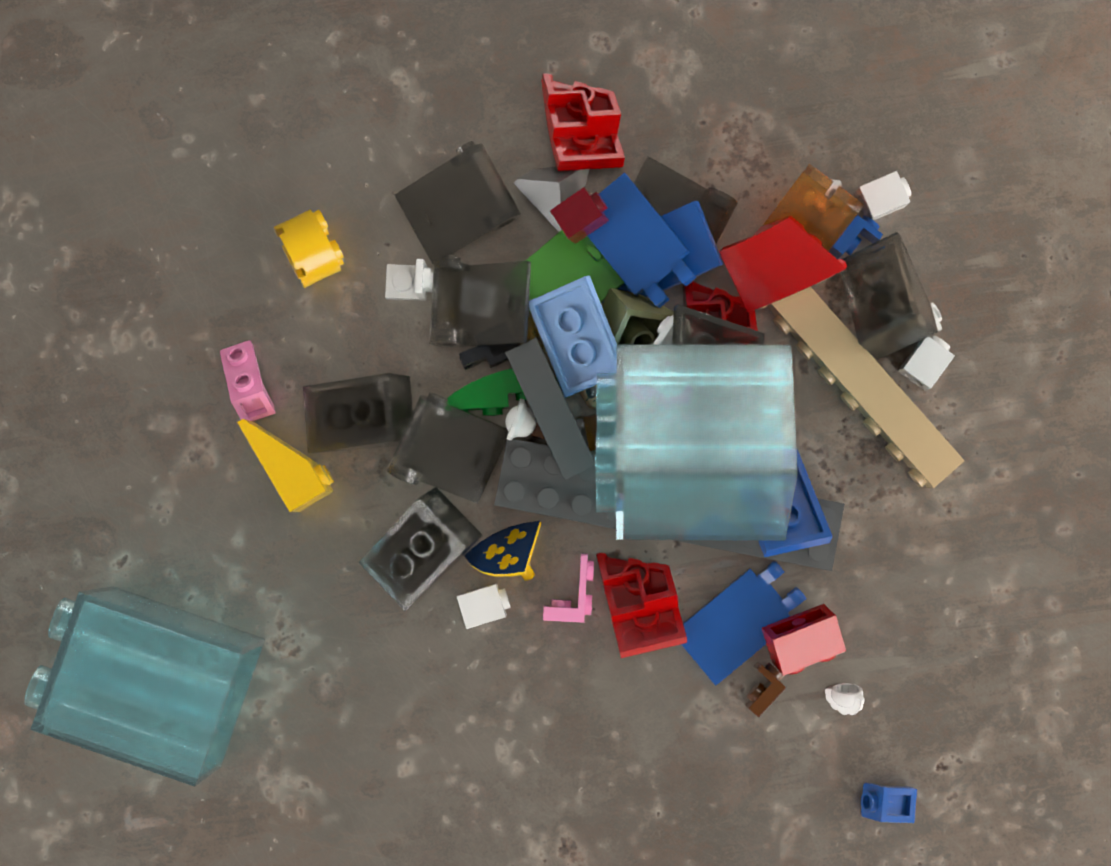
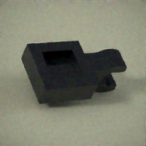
M506 322L476 335L479 345L459 353V358L465 370L480 364L484 360H487L490 368L508 361L505 352L517 347L518 344Z

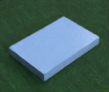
M590 275L527 302L565 398L628 372Z

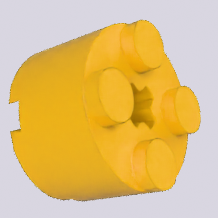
M309 209L273 227L277 237H280L284 244L282 248L298 279H301L304 288L341 271L340 266L344 264L343 254L335 239L329 242L327 235H329L328 225L319 209L314 212Z

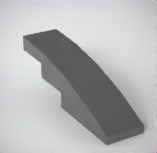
M537 338L505 352L564 479L566 480L596 466Z

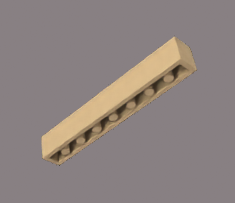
M812 287L761 307L762 309L768 307L776 316L773 319L775 325L785 335L790 332L798 341L795 345L798 351L807 360L813 358L821 367L818 370L820 376L829 385L835 383L843 392L840 396L843 402L852 411L858 409L866 418L863 421L865 427L874 436L880 434L888 443L885 446L888 453L897 462L903 460L911 469L908 475L919 487L922 488L925 485L927 488H935L965 461Z

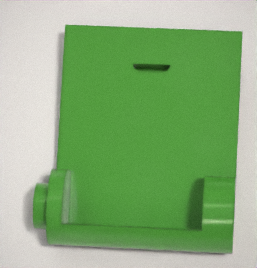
M561 230L518 266L507 277L504 285L530 312L527 304L528 301L584 276L590 275L600 303L605 300L610 288L618 289L624 284V281L588 236L575 244Z

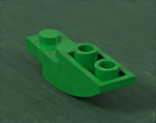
M511 368L484 376L467 384L441 402L440 410L448 412L449 418L469 417V411L482 410V416L503 415L502 409H510L509 395H515L516 401H520V399L527 401Z

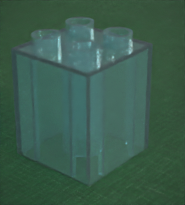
M617 345V373H597L596 513H616V540L786 541L798 474L791 345Z
M114 586L80 591L76 601L64 597L53 614L48 632L49 638L61 642L53 667L49 668L40 665L34 672L26 691L25 706L37 710L30 730L194 787L221 768L265 638Z

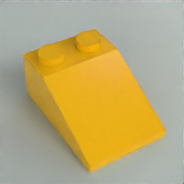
M241 419L237 422L289 512H300L334 492L330 484L334 483V479L325 465L318 464L253 421Z

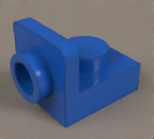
M856 214L828 249V252L837 259L844 253L850 256L862 241L857 236L858 234L862 235L872 244H876L883 236L878 231L880 226L870 217L863 215L861 218Z
M864 783L861 796V816L879 822L914 823L917 789L907 786H881L874 783Z

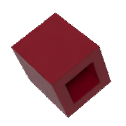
M585 187L550 210L566 237L575 244L609 221L604 213L608 207L597 191L591 194Z

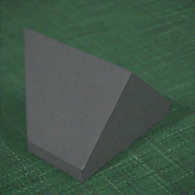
M557 166L537 168L519 177L514 184L555 229L560 232L562 229L550 210L581 188L586 187L589 169L558 171Z

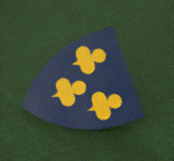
M541 521L526 522L498 531L479 542L464 557L474 569L483 574L495 577L521 575L523 580L529 581L535 576V572L529 563L541 527Z

